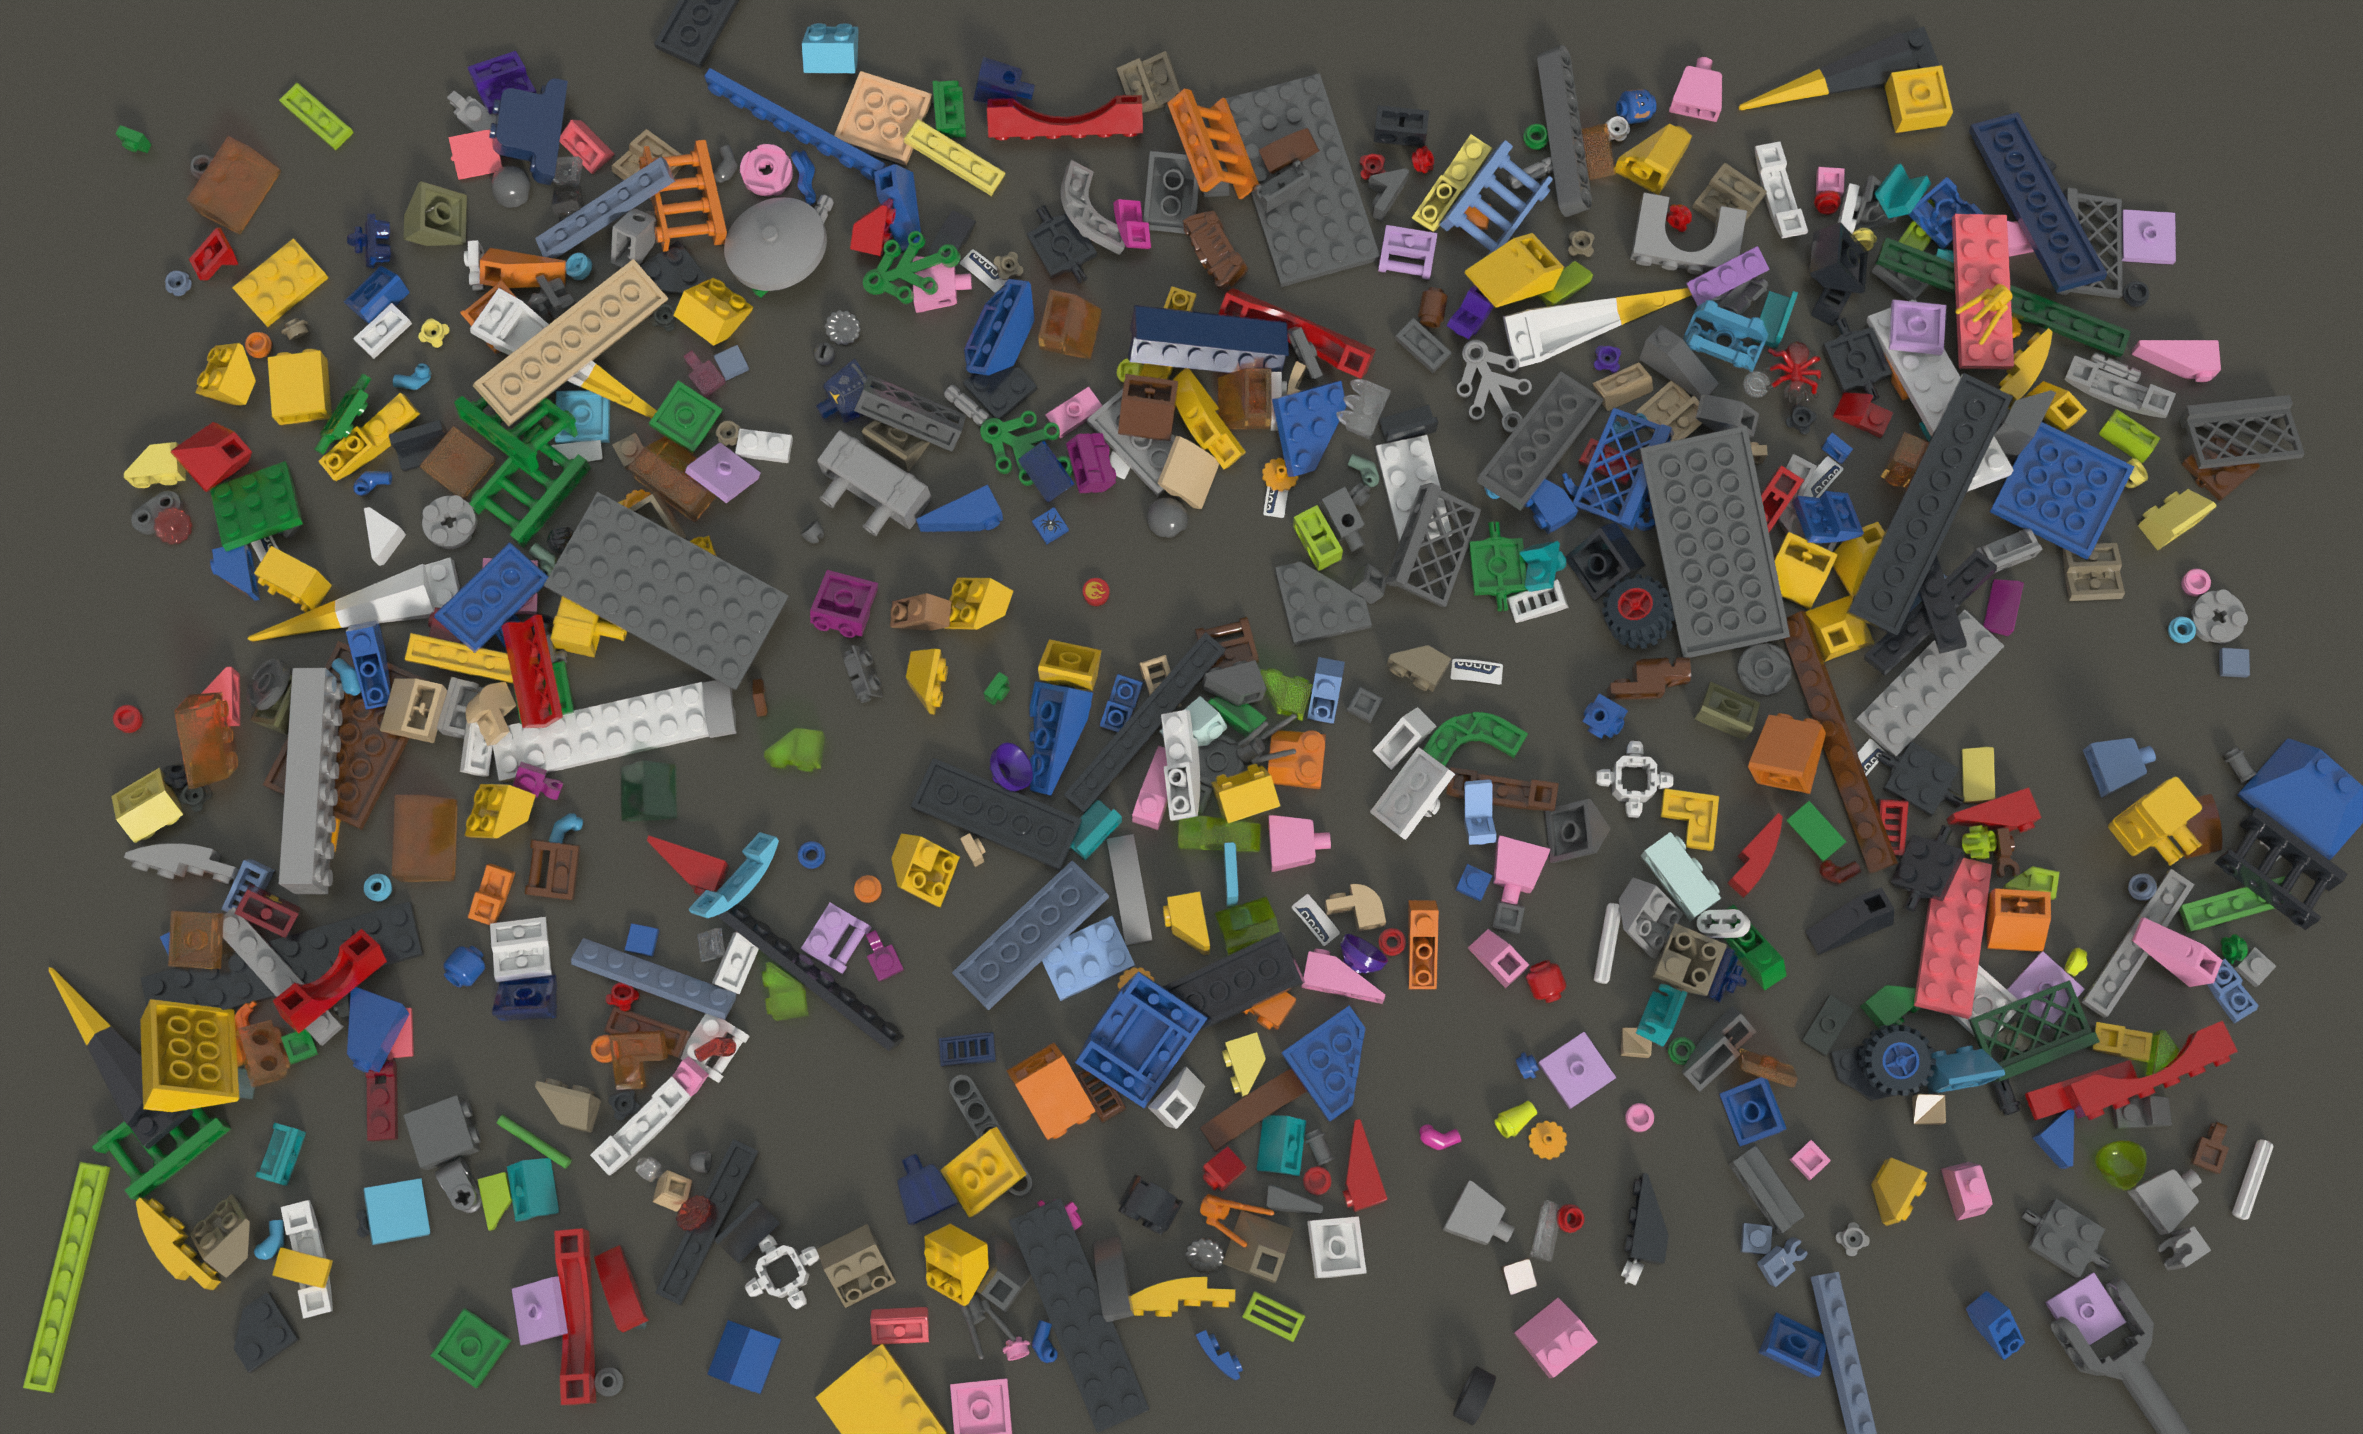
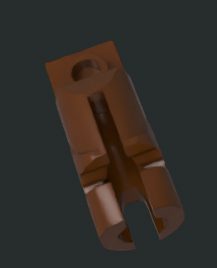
M1667 657L1641 659L1635 662L1633 666V682H1630V679L1614 680V683H1610L1607 689V698L1610 700L1662 698L1665 693V685L1668 688L1689 684L1691 680L1690 658L1676 657L1672 666Z

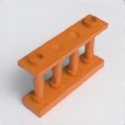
M1184 88L1167 104L1200 191L1208 192L1222 181L1233 184L1238 199H1243L1259 183L1226 98H1221L1211 108L1198 106L1192 90ZM1202 117L1208 119L1211 128L1205 127ZM1210 139L1216 140L1220 150L1214 149ZM1219 161L1225 162L1228 172L1222 171Z
M706 140L695 141L694 151H690V154L662 157L667 161L669 167L692 164V167H696L698 172L695 177L675 179V182L651 197L657 227L654 229L657 243L661 242L663 252L668 251L670 238L708 234V236H712L714 245L725 244L727 231ZM644 146L643 157H639L640 170L658 159L652 158L649 146ZM696 187L698 190H702L703 197H701V200L662 205L660 196L662 191ZM702 211L707 213L709 220L706 221V224L668 228L665 215Z

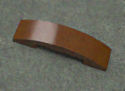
M1450 768V771L1455 775L1448 783L1447 795L1464 799V783L1466 781L1491 780L1492 805L1528 810L1555 811L1559 783L1534 779L1530 782L1478 774V771Z
M1289 1069L1218 1114L1200 1127L1214 1151H1217L1264 1118L1306 1093L1307 1090L1293 1070Z

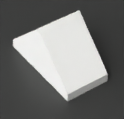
M370 507L364 508L371 557L378 566L386 563L406 534L398 525Z

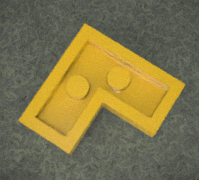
M1664 789L1661 817L1687 821L1686 848L1707 851L1714 849L1719 796Z

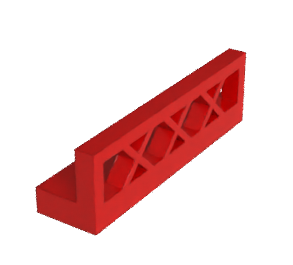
M534 615L525 622H507L502 625L522 728H546L563 718L542 615ZM533 626H534V629H535V636H534V637H533V632H532V628H531V627H533ZM544 677L546 682L545 689L543 685ZM549 704H550V706H551V711H552V714H551V715L549 714V709H548Z

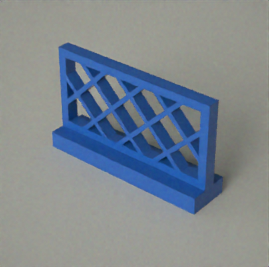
M1613 408L1574 498V506L1616 522L1624 528L1633 531L1648 496V489L1642 462L1630 468L1626 455L1646 446L1671 442L1674 436L1672 427L1664 424L1659 425ZM1617 416L1628 420L1631 428L1616 434L1613 425ZM1632 422H1635L1640 425L1634 427ZM1645 427L1655 430L1651 440L1640 443L1636 431ZM1612 431L1613 436L1609 437V434ZM1633 433L1638 445L1623 451L1618 439ZM1616 440L1621 453L1606 459L1603 453L1605 444ZM1601 455L1603 460L1598 462ZM1623 457L1627 470L1613 475L1608 463ZM1605 465L1610 477L1595 483L1592 476L1594 469ZM1637 471V474H1636V476H1635V478H1634V475H1633L1632 472ZM1630 474L1633 481L1631 488L1620 492L1615 480ZM1590 479H1591L1592 485H1590V486L1587 487V485H1588V483H1589V481H1590ZM1612 481L1617 494L1602 500L1597 487ZM1595 489L1599 502L1592 505L1581 503L1584 493ZM1627 495L1624 502L1622 496ZM1619 498L1622 504L1619 516L1608 513L1604 504ZM1602 506L1604 511L1597 509V507Z

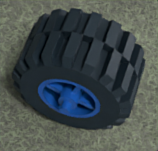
M1898 1024L1883 1025L1879 1027V1030L1871 1031L1869 1033L1871 1036L1865 1038L1862 1042L1865 1044L1864 1048L1859 1049V1055H1862V1060H1858L1859 1067H1863L1864 1071L1861 1072L1863 1077L1869 1080L1868 1083L1872 1087L1887 1094L1906 1096L1910 1092L1916 1093L1920 1091V1086L1925 1087L1929 1083L1926 1079L1928 1076H1933L1934 1071L1931 1070V1065H1936V1059H1933L1931 1056L1935 1052L1933 1047L1928 1045L1930 1041L1927 1037L1922 1036L1921 1032L1917 1029Z

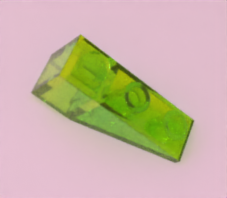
M1208 816L1180 819L1178 849L1224 850V843L1234 842L1236 844V851L1260 852L1261 824L1243 821L1228 823L1225 819Z

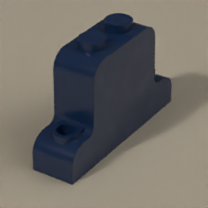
M556 78L549 80L546 86L542 85L540 94L514 88L504 90L500 100H494L492 114L496 115V122L491 123L489 138L493 139L492 146L497 154L529 161V171L533 179L538 183L551 185L555 177L568 81Z

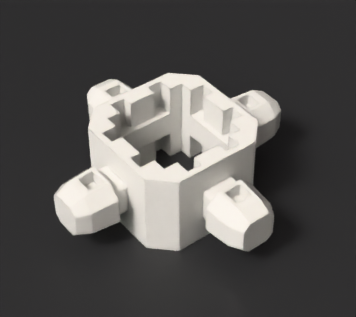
M1640 741L1629 742L1626 752L1627 756H1622L1615 763L1612 772H1610V769H1601L1596 772V784L1607 787L1612 784V795L1618 801L1626 802V814L1628 817L1633 818L1640 816L1643 803H1646L1655 794L1657 787L1659 789H1669L1673 786L1672 774L1666 772L1657 774V763L1651 757H1641L1644 752ZM1625 766L1629 768L1642 767V770H1646V774H1648L1647 790L1641 792L1623 789V784H1621L1622 768L1624 769Z
M769 1234L759 1243L762 1253H766L765 1256L758 1259L755 1268L760 1278L754 1277L744 1287L750 1297H756L764 1293V1289L767 1290L768 1294L779 1298L788 1295L789 1298L787 1300L791 1306L799 1309L807 1304L805 1294L799 1288L807 1284L810 1275L806 1265L811 1266L819 1260L817 1249L814 1246L802 1250V1254L799 1255L793 1247L782 1245L777 1248L778 1243ZM783 1255H789L800 1276L781 1289H777L771 1281L766 1267L769 1263Z

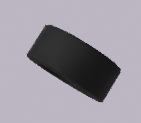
M1476 1366L1460 1393L1453 1416L1473 1426L1479 1419L1490 1397L1496 1376Z

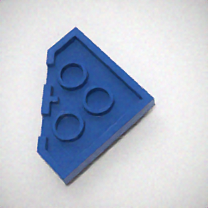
M1341 381L1331 382L1272 399L1288 477L1316 470L1347 407Z
M1350 1005L1281 1053L1329 1122L1352 1107L1365 1027Z

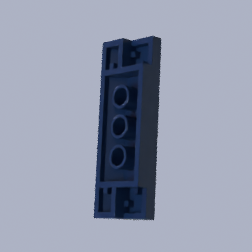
M1134 305L1130 326L1132 337L1128 354L1130 362L1271 377V372L1283 371L1285 356H1289L1286 322Z

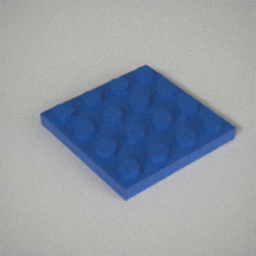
M2041 422L2034 438L2016 458L2012 466L2013 472L2010 476H2007L1989 512L2023 529L2029 528L2035 535L2082 558L2088 559L2134 466Z

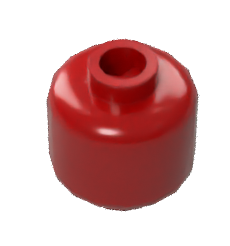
M1544 960L1529 967L1530 972L1527 974L1526 979L1535 999H1545L1546 1003H1550L1562 997L1560 993L1565 990L1567 985L1558 964L1550 963V960Z

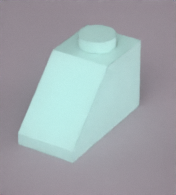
M1201 696L1184 709L1190 711L1193 738L1197 739L1198 746L1209 745L1227 729L1220 713ZM1161 729V730H1160V733L1162 734V736H1163V738H1164L1163 729Z

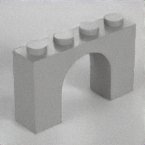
M1643 193L1640 200L1630 260H1636V263L1639 265L1650 266L1653 263L1662 265V268L1667 270L1681 268L1687 269V272L1690 274L1701 275L1703 272L1706 273L1740 255L1747 214L1746 210L1721 206L1717 213L1712 243L1703 250L1686 252L1676 248L1669 241L1665 232V221L1670 197Z

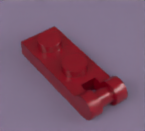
M386 1061L379 1073L373 1070H369L368 1073L365 1072L367 1078L368 1141L398 1139L396 1061ZM386 1075V1083L378 1084V1076Z

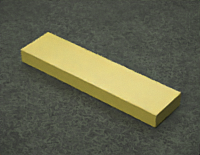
M918 118L904 138V143L990 196L993 195L1005 176L1004 171Z

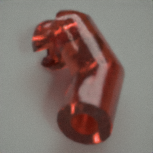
M1825 860L1820 864L1819 872L1824 879L1840 884L1861 873V869L1856 861L1841 868L1832 863L1831 860Z
M715 1037L695 1049L694 1055L699 1062L706 1060L712 1055L729 1057L735 1053L736 1043L732 1039Z

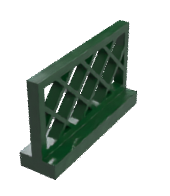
M2070 980L1968 1019L1980 1049H1983L1990 1056L1994 1044L2007 1049L2003 1060L1997 1062L2004 1069L2005 1075L1991 1082L2003 1081L2099 1043L2096 1032H2091ZM2065 989L2069 998L2065 1008L2053 1002L2056 992ZM2049 995L2048 1000L2043 997ZM2033 1000L2046 1004L2041 1018L2028 1012ZM2025 1004L2023 1009L2018 1008V1006ZM2050 1007L2063 1012L2059 1025L2046 1020ZM2010 1009L2021 1014L2016 1027L2003 1022L2006 1012ZM2000 1014L1998 1019L1993 1017L1995 1015ZM2068 1015L2077 1018L2081 1030L2071 1032L2064 1029ZM2026 1016L2039 1022L2034 1035L2021 1030ZM1987 1019L1996 1023L1991 1037L1982 1033L1978 1022ZM2043 1025L2056 1030L2051 1042H2046L2039 1038ZM2001 1026L2014 1031L2009 1045L1996 1040ZM2061 1033L2066 1034V1036L2060 1038ZM2019 1034L2032 1040L2028 1051L2022 1052L2014 1048ZM2037 1042L2042 1044L2038 1047H2035ZM2012 1052L2018 1054L2013 1057H2010Z

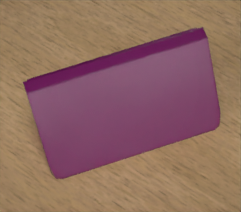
M1993 580L1983 626L1989 632L2009 636L2014 631L2024 582Z

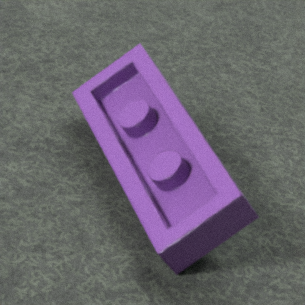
M1756 246L1686 282V285L1696 305L1699 306L1703 302L1705 303L1706 300H1712L1770 269L1759 247Z

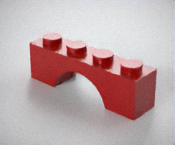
M360 929L339 947L336 961L322 977L308 984L294 983L273 1000L280 1016L299 1034L387 962L380 945L363 929Z

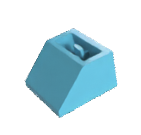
M816 23L812 24L811 27H807L802 41L804 73H855L858 63V27H852L851 24L846 23L838 24L836 27H826L825 24Z

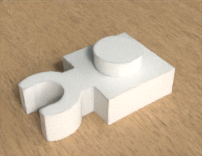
M478 240L468 241V251H464V262L466 267L469 266L470 268L469 284L473 285V291L484 290V285L480 284V259L484 255V250Z

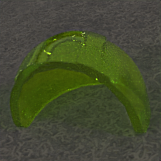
M2115 1141L2101 1148L2096 1155L2095 1161L2100 1174L2108 1184L2118 1189L2129 1190L2143 1177L2147 1157L2145 1149L2141 1145L2131 1141Z

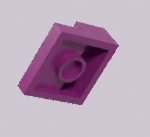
M827 570L810 610V623L814 624L821 631H827L829 628L839 630L843 636L852 638L855 635L862 636L870 617V608L878 590V583Z

